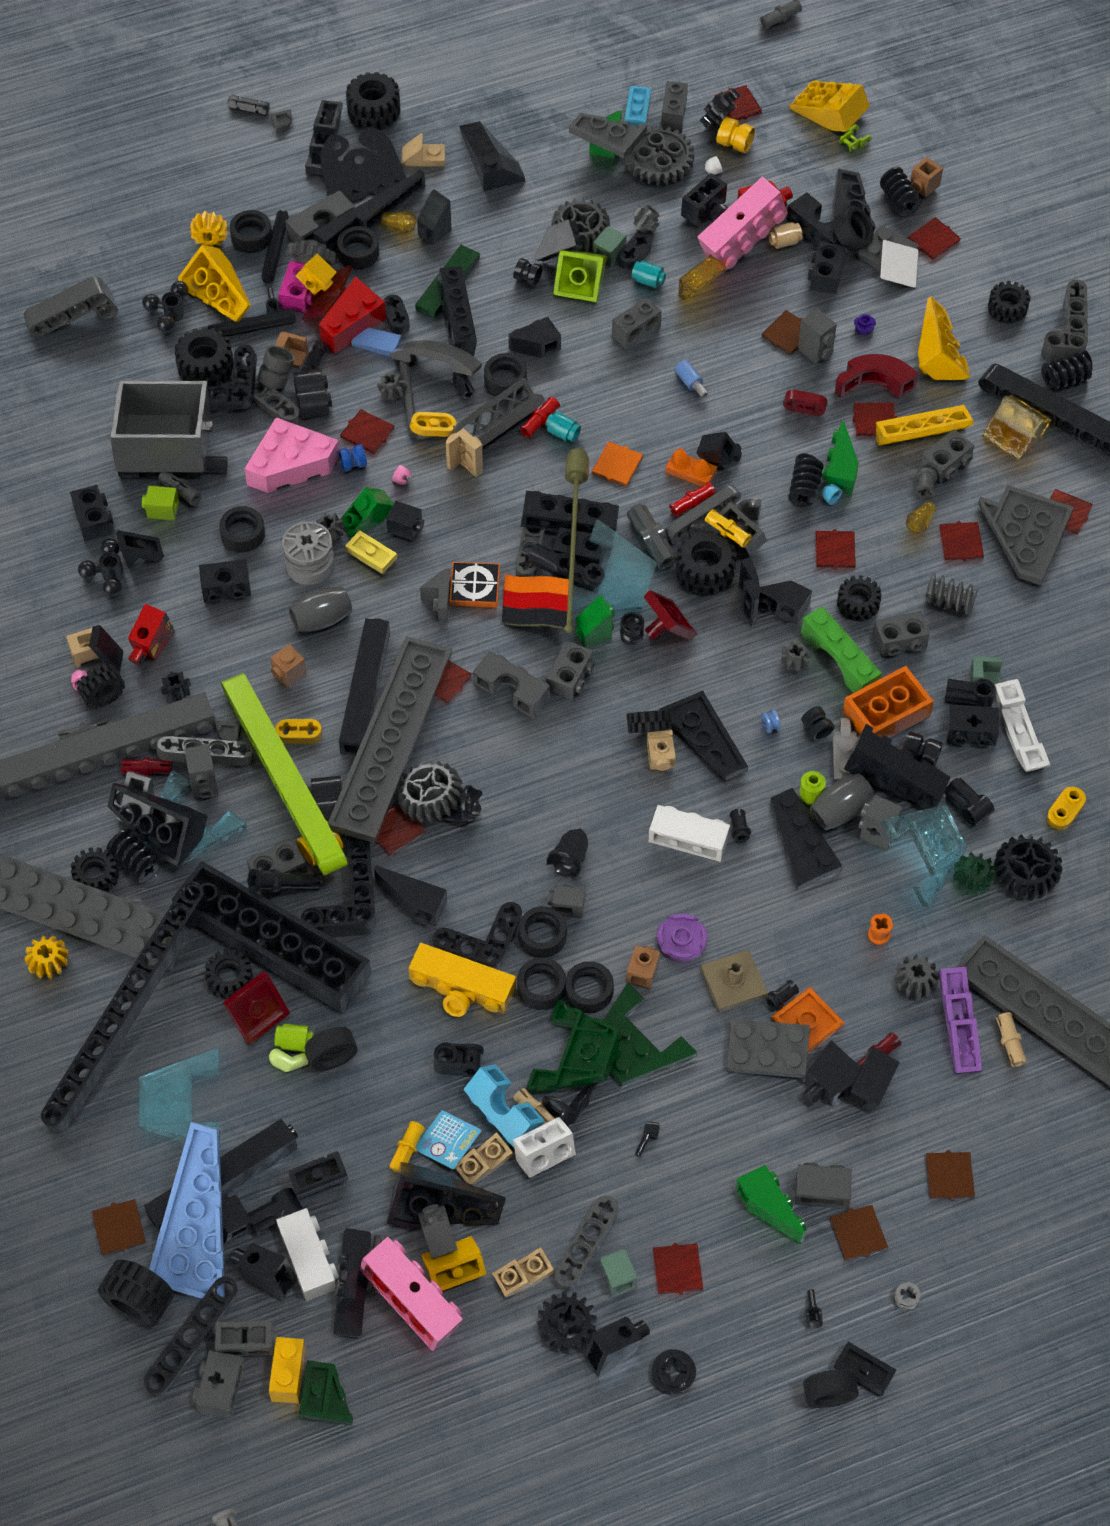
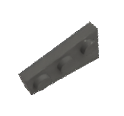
M580 113L569 126V133L622 158L629 154L647 132V125L644 124L633 126L628 125V121L623 120L617 123L607 121L606 117Z

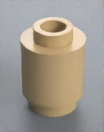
M793 222L774 226L771 232L768 233L769 242L776 249L797 244L803 237L799 223L794 224Z

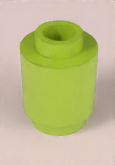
M809 771L801 778L799 796L807 805H812L816 798L825 790L826 780L821 773Z
M284 1024L283 1026H277L275 1046L281 1047V1050L306 1052L305 1045L314 1036V1032L310 1031L309 1026Z

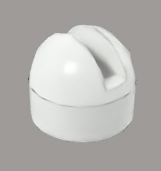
M717 156L706 161L705 170L708 174L717 175L723 172Z

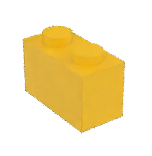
M472 1236L456 1241L458 1248L456 1251L435 1258H431L430 1252L421 1254L429 1282L434 1281L444 1291L487 1275L481 1252Z
M276 1337L269 1385V1394L272 1402L299 1404L306 1357L304 1339Z

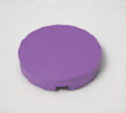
M685 913L669 916L667 920L659 925L656 939L659 950L671 961L679 963L691 962L699 958L705 951L708 941L707 930L704 924L702 925L695 916Z

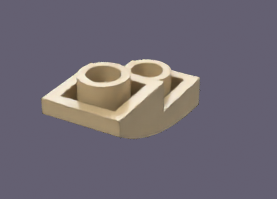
M496 1132L477 1150L473 1148L459 1161L455 1169L467 1183L475 1185L515 1155V1152L501 1135Z
M540 1247L519 1261L514 1259L492 1274L507 1298L555 1273V1269L544 1250Z

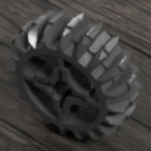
M584 198L582 201L574 199L573 203L566 201L565 206L559 205L551 220V226L555 225L554 222L561 218L576 221L583 244L582 248L576 249L577 252L583 249L588 252L589 248L593 249V242L607 226H611L606 209L601 208L600 203L594 205L593 200L585 202Z
M430 760L427 765L423 766L419 763L418 768L414 769L411 767L410 774L404 773V780L400 781L399 788L397 789L398 803L403 812L409 815L412 820L418 819L421 823L426 819L432 823L435 818L441 821L443 815L450 816V810H457V804L461 803L464 790L462 779L455 768H451L448 763L443 765L440 761L433 764Z

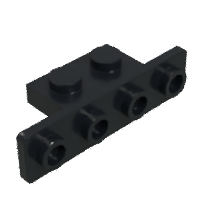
M351 1228L344 1230L342 1253L339 1255L337 1264L340 1273L335 1286L337 1302L333 1332L336 1335L359 1338L362 1335L367 1278L359 1269L363 1258L370 1253L371 1233L368 1231Z

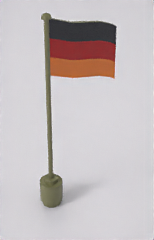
M573 449L566 456L565 479L574 484L569 579L550 576L518 577L505 574L502 622L505 624L519 627L550 626L562 628L567 633H571L574 629L571 623L578 487L588 480L589 457L586 451L582 449Z

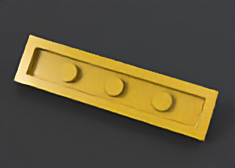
M959 405L876 422V442L881 446L946 433L954 429H966L969 426H973V419L965 405Z

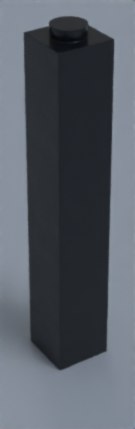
M365 618L339 738L340 754L356 756L374 714L390 638L389 621L379 618Z
M281 1118L220 1157L221 1197L298 1149L296 1142L298 1134L291 1124L286 1125ZM172 1188L144 1205L148 1218L159 1233Z

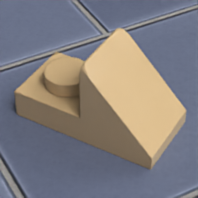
M421 133L402 147L401 164L402 166H445V144H423V133Z

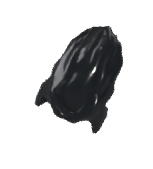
M466 785L462 793L461 803L457 804V810H450V816L443 815L442 819L472 821L480 816L482 808L479 804V798L482 796V791L473 788L472 785Z
M581 828L569 830L565 833L555 849L548 854L546 865H554L557 873L564 876L574 874L575 877H578L582 871V863L585 860L588 848L586 833Z
M590 1084L585 1087L569 1106L554 1096H544L542 1103L555 1119L560 1117L569 1127L588 1107L592 1088ZM549 1100L557 1103L562 1108V1111L553 1106Z

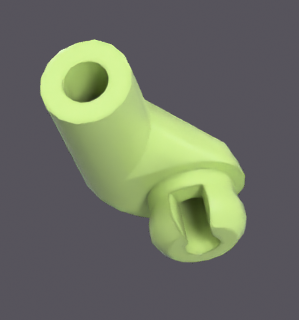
M276 1048L269 1054L270 1063L284 1072H290L309 1064L304 1052L291 1057Z

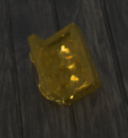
M712 255L708 256L679 278L678 296L685 301L725 272L726 266Z

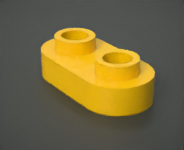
M417 412L412 416L410 429L420 436L448 437L454 433L453 426L457 423L455 418L447 413Z
M1078 787L1065 788L1048 811V825L1059 831L1069 828L1084 807L1086 802L1085 793ZM1057 813H1062L1064 817L1058 816Z

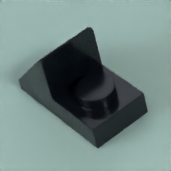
M120 530L116 532L120 551L129 569L138 559L160 562L164 557L159 538Z

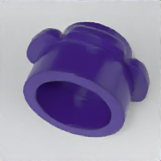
M862 314L854 320L855 329L861 335H868L874 330L876 320L868 314Z

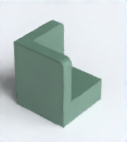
M607 226L593 242V254L607 256L606 264L612 267L618 260L621 249L626 245V235Z
M973 657L970 668V682L987 679L994 685L1000 683L1002 658Z
M626 1249L601 1258V1264L608 1279V1290L611 1297L637 1288L638 1278Z

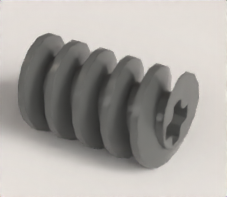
M933 573L925 597L928 596L929 604H932L937 599L939 607L946 601L947 609H951L955 604L956 612H960L965 607V614L969 615L972 611L978 589L976 592H973V586L970 584L965 590L962 581L955 587L954 579L945 584V576L936 581V574Z

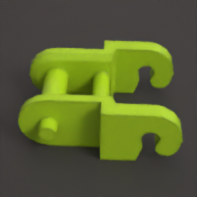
M857 124L850 127L848 132L841 136L839 140L840 144L845 143L849 146L848 150L850 152L858 147L863 148L866 146L867 141L870 142L872 139L870 135L856 139L853 134L854 131L857 132L859 130Z

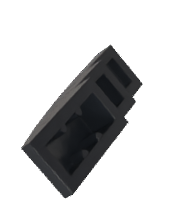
M321 101L313 125V136L309 145V156L305 165V173L323 175L321 149L330 135L338 133L343 102ZM336 141L332 143L333 149L335 147Z

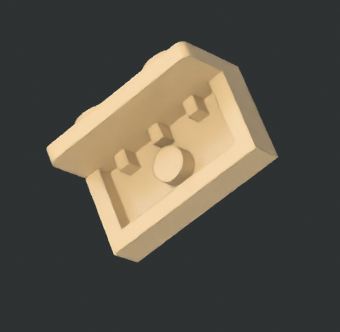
M464 428L457 433L451 434L446 441L447 468L452 471L461 464L477 477L483 473V446L476 436L473 437Z

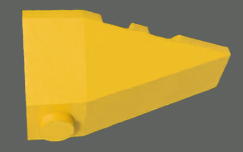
M201 245L178 276L179 281L187 284L189 294L200 298L204 303L218 309L219 312L235 322H239L251 306L232 264L220 248Z
M930 296L927 299L918 349L919 369L923 374H928L934 380H967L970 378L968 363L965 356L962 355L960 357L958 348L961 346L959 341L950 332L953 330V326L947 311Z

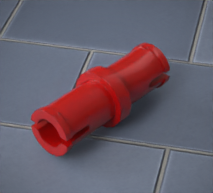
M551 396L539 409H535L532 412L531 418L520 427L521 432L530 438L542 425L545 426L550 414H553L560 408L558 400Z
M707 482L693 492L691 490L688 491L683 498L669 505V508H672L670 511L677 518L691 508H695L701 502L716 494L713 485Z

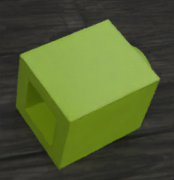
M148 486L147 495L142 497V508L146 510L147 518L175 521L179 504L177 489Z

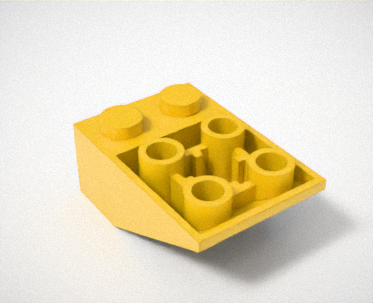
M817 80L810 82L789 105L791 110L831 131L847 132L870 107L863 85L820 82Z

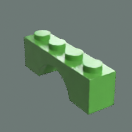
M823 606L803 617L801 634L815 650L822 648L834 658L841 669L845 684L853 693L881 679L882 673Z

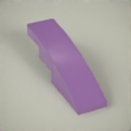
M966 967L939 969L944 1013L955 1073L982 1071L977 1020L974 1018L972 995L968 987Z

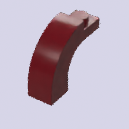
M884 354L862 355L848 361L847 371L842 372L836 378L835 393L841 398L860 385L875 383L885 386L899 399L916 388L918 373L910 365L893 356Z

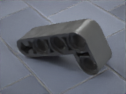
M90 277L28 308L24 312V318L30 335L41 337L93 310L102 319L113 318L118 313V308L112 291L100 277Z
M1071 280L1067 285L1064 297V331L1053 330L1045 335L1041 353L1047 360L1057 361L1060 358H1066L1069 355L1074 356L1076 353H1082L1086 350L1088 343L1087 285L1081 280Z

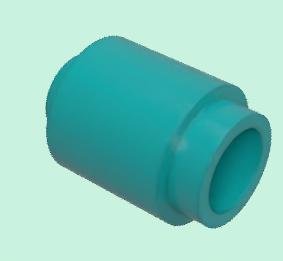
M637 261L632 271V278L636 279L638 283L657 289L659 285L662 286L664 284L666 273L664 272V267L646 261Z
M558 411L555 414H550L546 421L547 432L566 442H574L581 432L582 427L576 420Z

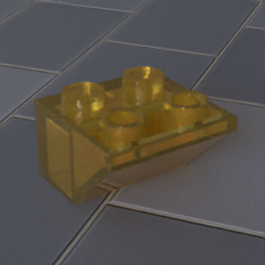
M1005 396L982 436L1021 460L1040 440L1051 419L1016 397Z

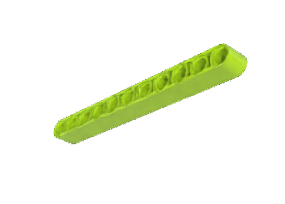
M241 673L221 682L231 707L322 874L325 876L347 866L346 857L246 675Z

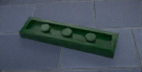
M460 245L444 267L462 266L465 278L480 259V253ZM438 275L415 304L416 310L433 318L442 309L437 286Z

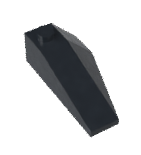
M400 1162L393 1187L387 1223L409 1229H422L418 1213L423 1212V1209L427 1206L438 1204V1206L444 1205L450 1225L499 1224L506 1198L432 1169Z

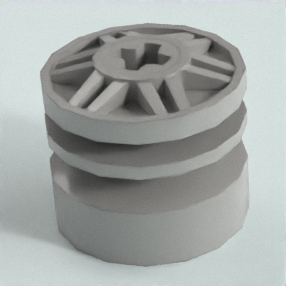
M303 521L294 524L286 531L282 540V549L288 576L295 582L303 585H315L330 577L334 570V553L329 530L319 523Z

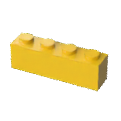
M421 942L408 968L409 980H412L414 984L421 987L429 986L443 995H447L453 990L460 991L468 997L470 1004L482 1005L490 1012L505 1014L516 990V976Z

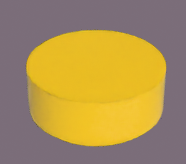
M453 990L443 999V1007L448 1014L454 1017H461L469 1009L470 1001L464 993Z

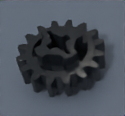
M734 88L726 94L721 91L704 108L706 114L700 119V122L706 128L714 122L719 125L736 108L734 102L740 97V94Z
M562 1291V1298L559 1299L556 1295H551L552 1303L544 1301V1310L538 1311V1318L541 1320L537 1321V1329H543L540 1332V1338L545 1339L548 1337V1347L553 1346L554 1343L557 1344V1352H560L563 1347H567L568 1352L572 1353V1346L575 1345L579 1350L583 1349L582 1341L584 1340L588 1343L590 1334L596 1331V1326L593 1324L597 1323V1315H591L594 1312L593 1305L586 1307L587 1298L583 1297L580 1301L577 1300L576 1292L571 1297H567L566 1292ZM576 1309L583 1314L585 1320L577 1314ZM569 1314H571V1322H569L568 1325H566L565 1330H563V1322H565L566 1319H568ZM549 1324L557 1330L558 1335L550 1329Z

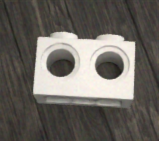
M560 1117L513 1139L516 1161L529 1178L576 1155L573 1133Z

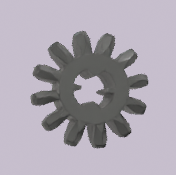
M917 954L914 955L913 960L906 956L903 963H899L896 969L895 981L899 982V991L907 990L906 996L909 997L913 993L917 1000L921 997V993L928 997L931 994V990H935L938 985L939 972L935 971L936 964H928L927 956L923 960H920Z

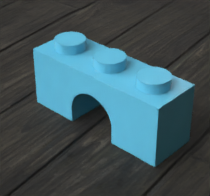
M496 1064L480 1067L463 1090L468 1094L470 1101L478 1106L486 1115L488 1122L500 1131L503 1139L514 1147L513 1139L542 1126L545 1120L529 1102L514 1105L510 1109L505 1101V1093L512 1084L511 1081Z

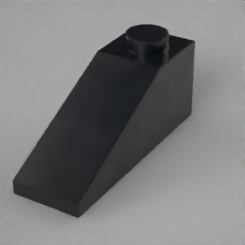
M375 866V882L411 918L422 925H437L447 903V889Z

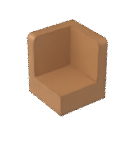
M281 331L275 346H281L290 350L295 356L292 367L301 368L308 354L307 338Z

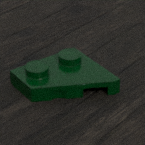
M307 1360L298 1418L352 1425L353 1416L349 1412L345 1400L346 1396L343 1387L339 1383V1375L335 1364Z

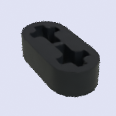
M644 233L636 234L621 249L619 264L622 268L631 270L637 261L641 262L651 250L650 236Z
M397 295L385 297L386 320L390 330L395 334L406 333L410 328L403 300ZM391 305H394L397 310H394V311H393V308H392ZM399 318L401 324H398V322H396V319Z

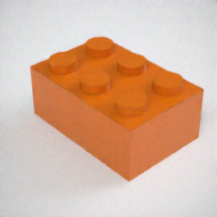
M904 666L845 697L842 713L846 718H850L851 725L859 735L867 723L873 727L872 732L877 736L882 737V735L891 738L929 718L934 701L908 667Z

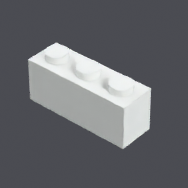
M658 805L649 829L648 842L721 862L729 838L730 824H726L719 819L711 820L704 818L697 813L682 812L672 806L664 807Z
M307 1208L276 1219L280 1236L305 1301L334 1291L336 1286L335 1280L339 1279L334 1263L328 1264L326 1256L329 1255V1250L324 1239L319 1241L316 1232L320 1231V1227L315 1215L310 1217Z

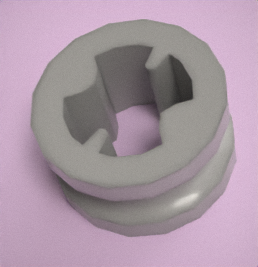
M902 1283L896 1290L895 1303L903 1310L914 1309L920 1300V1290L913 1283ZM906 1291H910L912 1293L911 1297H915V1299L910 1298L908 1302L904 1301V1295L900 1296V1293L905 1294Z

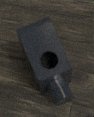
M831 1040L807 1071L805 1081L810 1087L803 1093V1097L811 1105H815L821 1098L830 1105L837 1104L852 1094L851 1087L861 1067Z
M254 1243L250 1244L246 1251L236 1248L230 1257V1262L237 1265L246 1282L282 1302L297 1281L286 1257Z
M624 1317L591 1333L583 1355L596 1375L600 1377L637 1353L642 1339L650 1335L649 1327L643 1320L633 1325L628 1317Z

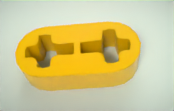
M283 719L275 726V730L283 744H315L322 738L321 724L314 719ZM288 728L290 731L287 735H284L283 732ZM309 729H314L313 734L309 735Z

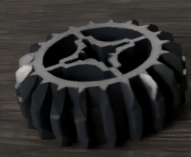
M1021 833L1018 836V840L1011 837L1008 843L1004 842L1001 845V849L997 850L996 859L993 863L995 867L994 874L996 877H999V885L1006 884L1005 892L1013 890L1014 897L1019 893L1023 894L1024 900L1027 899L1028 895H1031L1035 900L1039 894L1045 897L1048 891L1052 892L1057 883L1060 882V875L1063 871V866H1061L1062 857H1057V849H1051V842L1042 843V836L1035 840L1031 834L1028 839H1025Z

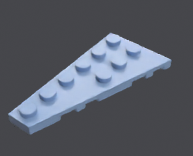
M191 1122L149 1270L164 1279L172 1290L201 1299L218 1278L224 1276L219 1129ZM225 1283L221 1284L217 1289V1293L221 1297H225Z

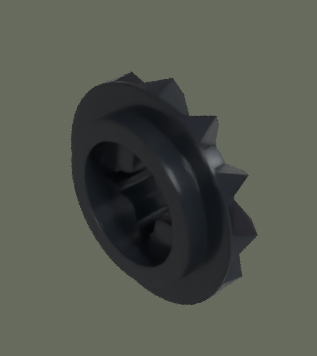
M676 1349L660 1353L652 1365L653 1382L659 1386L660 1390L667 1391L671 1395L678 1392L683 1393L692 1386L696 1377V1366L693 1359L687 1353ZM673 1362H676L677 1371L682 1372V1374H678L674 1382H672L671 1375L666 1373V1370H671Z

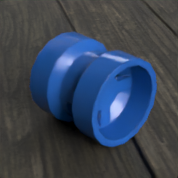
M362 444L354 445L352 449H339V457L344 472L352 470L353 467L358 466L362 468L367 466Z

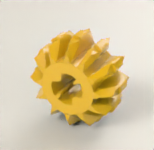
M206 211L203 214L197 213L190 224L191 238L195 239L196 244L202 243L214 247L215 244L221 246L227 237V221L223 220L222 215L216 216L214 211L211 214Z
M42 934L41 941L38 942L32 939L33 947H26L27 956L24 958L25 963L29 966V972L32 974L36 973L40 979L45 974H47L48 978L52 979V973L56 972L61 975V967H68V949L65 948V943L62 940L57 941L54 935L47 940Z

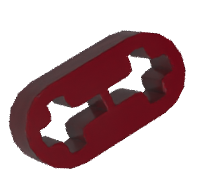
M788 390L783 401V406L790 411L814 416L825 414L828 400L823 395L800 390Z

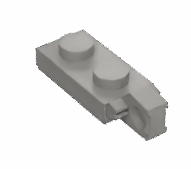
M840 718L839 731H834L832 740L833 782L851 775L849 771L844 770V767L858 737L856 732H851L850 718Z

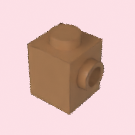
M925 157L912 168L911 185L915 188L916 192H919L924 197L929 196L940 186L943 168L930 158Z
M290 644L270 657L272 674L287 688L307 675L305 659Z
M635 945L627 969L626 983L651 990L660 963V952L649 946L641 947Z

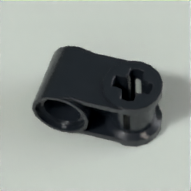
M440 1043L434 1050V1068L437 1072L444 1075L473 1077L480 1068L484 1047L473 1043ZM442 1056H449L451 1060L442 1061L439 1058Z

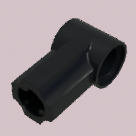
M948 679L945 700L968 703L978 707H991L995 686L987 679H979L976 682Z
M961 777L952 780L945 789L944 793L961 809L963 818L971 826L978 825L995 811L990 799L983 794L978 795Z
M285 1188L277 1192L270 1202L247 1214L252 1220L251 1227L253 1231L259 1236L276 1227V1219L303 1210V1207L293 1189Z

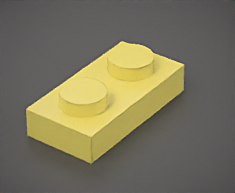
M360 530L345 545L346 552L381 574H384L397 560L396 552Z

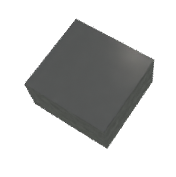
M119 381L110 436L116 472H204L209 432H213L207 381Z

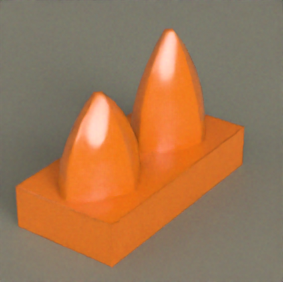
M681 448L675 450L665 467V473L698 486H703L707 482H712L717 473V466L707 463L704 459L699 460L691 457Z

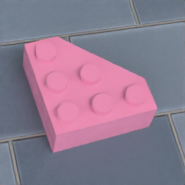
M275 418L245 467L247 486L269 493L276 491L277 487L286 484L292 486L308 481L307 478L315 475H328L340 458L339 441Z

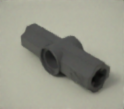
M640 503L634 505L627 511V517L637 532V539L641 548L649 552L658 569L666 570L671 568L676 563L677 557L667 542L663 526L655 522L646 505Z

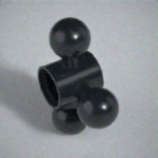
M183 281L174 282L171 285V292L164 294L161 300L155 294H147L143 298L142 304L147 311L154 312L158 308L163 309L164 315L158 319L157 326L164 333L173 331L175 322L181 320L184 316L182 298L188 294V286Z
M111 538L104 540L101 544L103 555L99 559V564L95 565L94 562L85 560L79 564L78 573L84 579H91L96 573H102V577L105 580L103 591L108 596H117L122 590L120 580L124 572L120 556L118 555L120 550L119 543Z

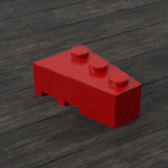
M355 276L319 323L320 342L325 343L330 351L337 354L350 345L352 339L364 330L375 328L386 320L385 301Z

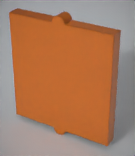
M608 441L592 470V474L605 478L608 482L613 481L627 487L643 458V454L628 449V446L623 447Z

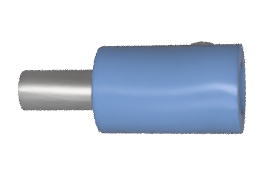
M688 360L679 362L674 369L676 374L690 391L696 390L702 398H706L708 392L702 386V377Z

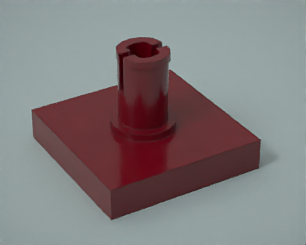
M649 590L643 596L658 616L655 621L645 628V631L653 640H656L666 629L689 640H692L697 635V632L672 599L652 590Z
M264 971L222 1002L248 1044L253 1043L290 1014L270 976Z

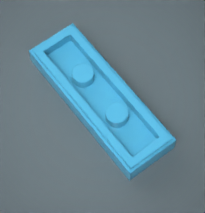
M630 86L624 121H628V125H646L651 88Z

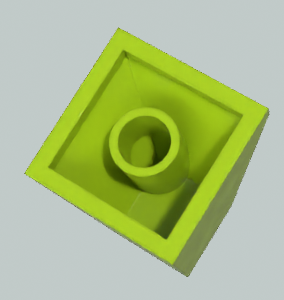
M560 250L553 295L597 302L604 278L607 256Z

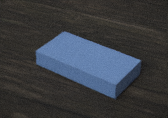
M367 328L352 339L351 345L352 347L390 356V353L400 345L402 339L401 335Z

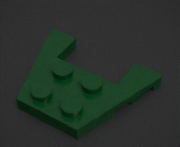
M630 983L626 984L603 1020L618 1028L623 1034L609 1073L622 1087L651 1076L653 1072L663 1068L669 1069L676 1066V1063L687 1059L689 1061L697 1057V1051L682 1036L660 1052L627 1018L644 1003V998Z
M558 1000L550 1021L554 1026L570 1027L573 1029L557 1071L533 1068L526 1087L530 1094L606 1081L623 1036L618 1028L595 1017L592 1018L584 1014L583 1011L577 1008L574 1009L565 1002Z

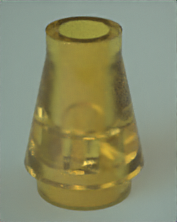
M410 211L384 212L382 224L383 226H389L408 233L415 229L416 216Z
M927 501L921 507L908 514L906 520L907 528L916 534L926 531L933 514L936 512V506L932 502Z

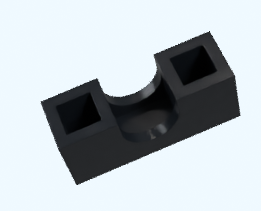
M804 193L788 205L786 220L788 223H799L805 238L811 240L818 247L820 242L842 245L835 233L834 220L827 223L818 221L821 217L822 204L809 193Z

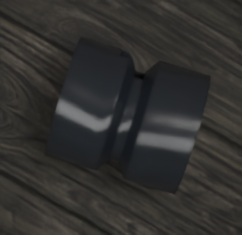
M910 731L903 749L906 748L911 751L918 762L925 760L935 767L943 742L932 738L926 741L923 735Z

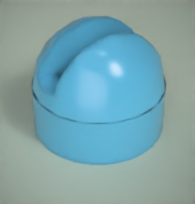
M828 484L822 489V497L830 505L836 503L842 495V490L834 484Z

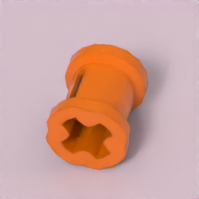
M884 913L876 914L870 921L871 926L868 930V938L876 945H883L891 937V930L893 928L892 918Z

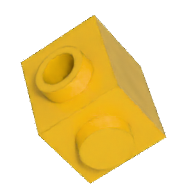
M317 253L295 276L315 295L321 289L325 292L332 285L333 281L331 278L336 274V271Z

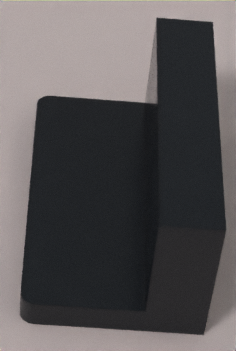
M875 1047L870 1049L851 1087L852 1093L864 1099L861 1108L869 1113L880 1105L900 1063Z

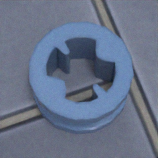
M774 709L770 710L769 714L766 712L761 713V721L768 734L772 733L773 729L776 731L781 729L779 717Z

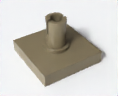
M749 949L701 964V972L719 1013L764 999L768 995Z

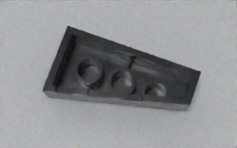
M866 723L851 751L844 770L849 771L851 775L859 773L876 787L885 788L900 798L917 803L923 809L934 811L941 801L951 777L925 760L918 762L915 760L913 753L908 749L900 750L891 744L892 739L885 735H882V737L877 736L872 732L873 727Z

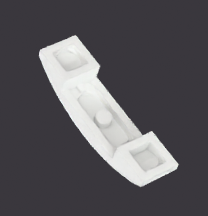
M1018 679L995 684V695L1000 715L1011 746L1021 766L1026 772L1049 767L1050 762L1043 744L1038 742L1024 706L1026 699Z

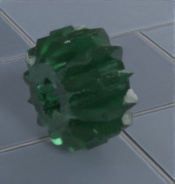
M972 851L968 854V857L962 855L953 869L955 872L953 879L958 882V889L966 888L967 895L971 893V890L975 891L977 895L981 894L982 890L988 892L996 880V866L991 865V858L984 860L982 853L976 857Z

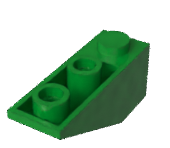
M841 421L839 430H834L832 443L835 446L834 448H829L827 461L830 462V465L824 467L822 479L826 480L825 486L834 484L842 490V493L852 495L859 462L845 422Z
M763 1165L737 1178L736 1190L748 1211L799 1244L804 1242L805 1231H807L805 1223L800 1216L796 1217L794 1214L792 1201L787 1194L783 1195L778 1187L780 1186L779 1180L773 1171L770 1172L767 1166Z

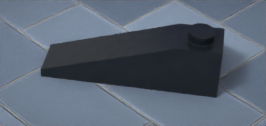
M480 121L459 126L484 191L525 182L519 162Z
M118 783L112 784L107 806L125 825H130L139 834L138 837L143 842L147 841L154 848L153 852L159 858L176 866H181L202 840L208 817L188 806Z

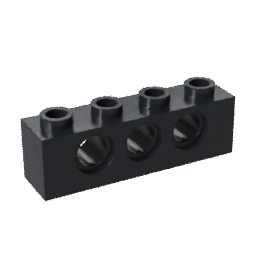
M462 266L440 268L437 286L449 344L474 356L477 337Z
M526 490L520 527L538 530L545 529V531L557 533L560 527L572 528V515L570 514L573 511V498ZM583 498L578 499L576 530L586 533H597L601 536H606V541L613 542L617 528L619 505H613L608 502L589 501Z

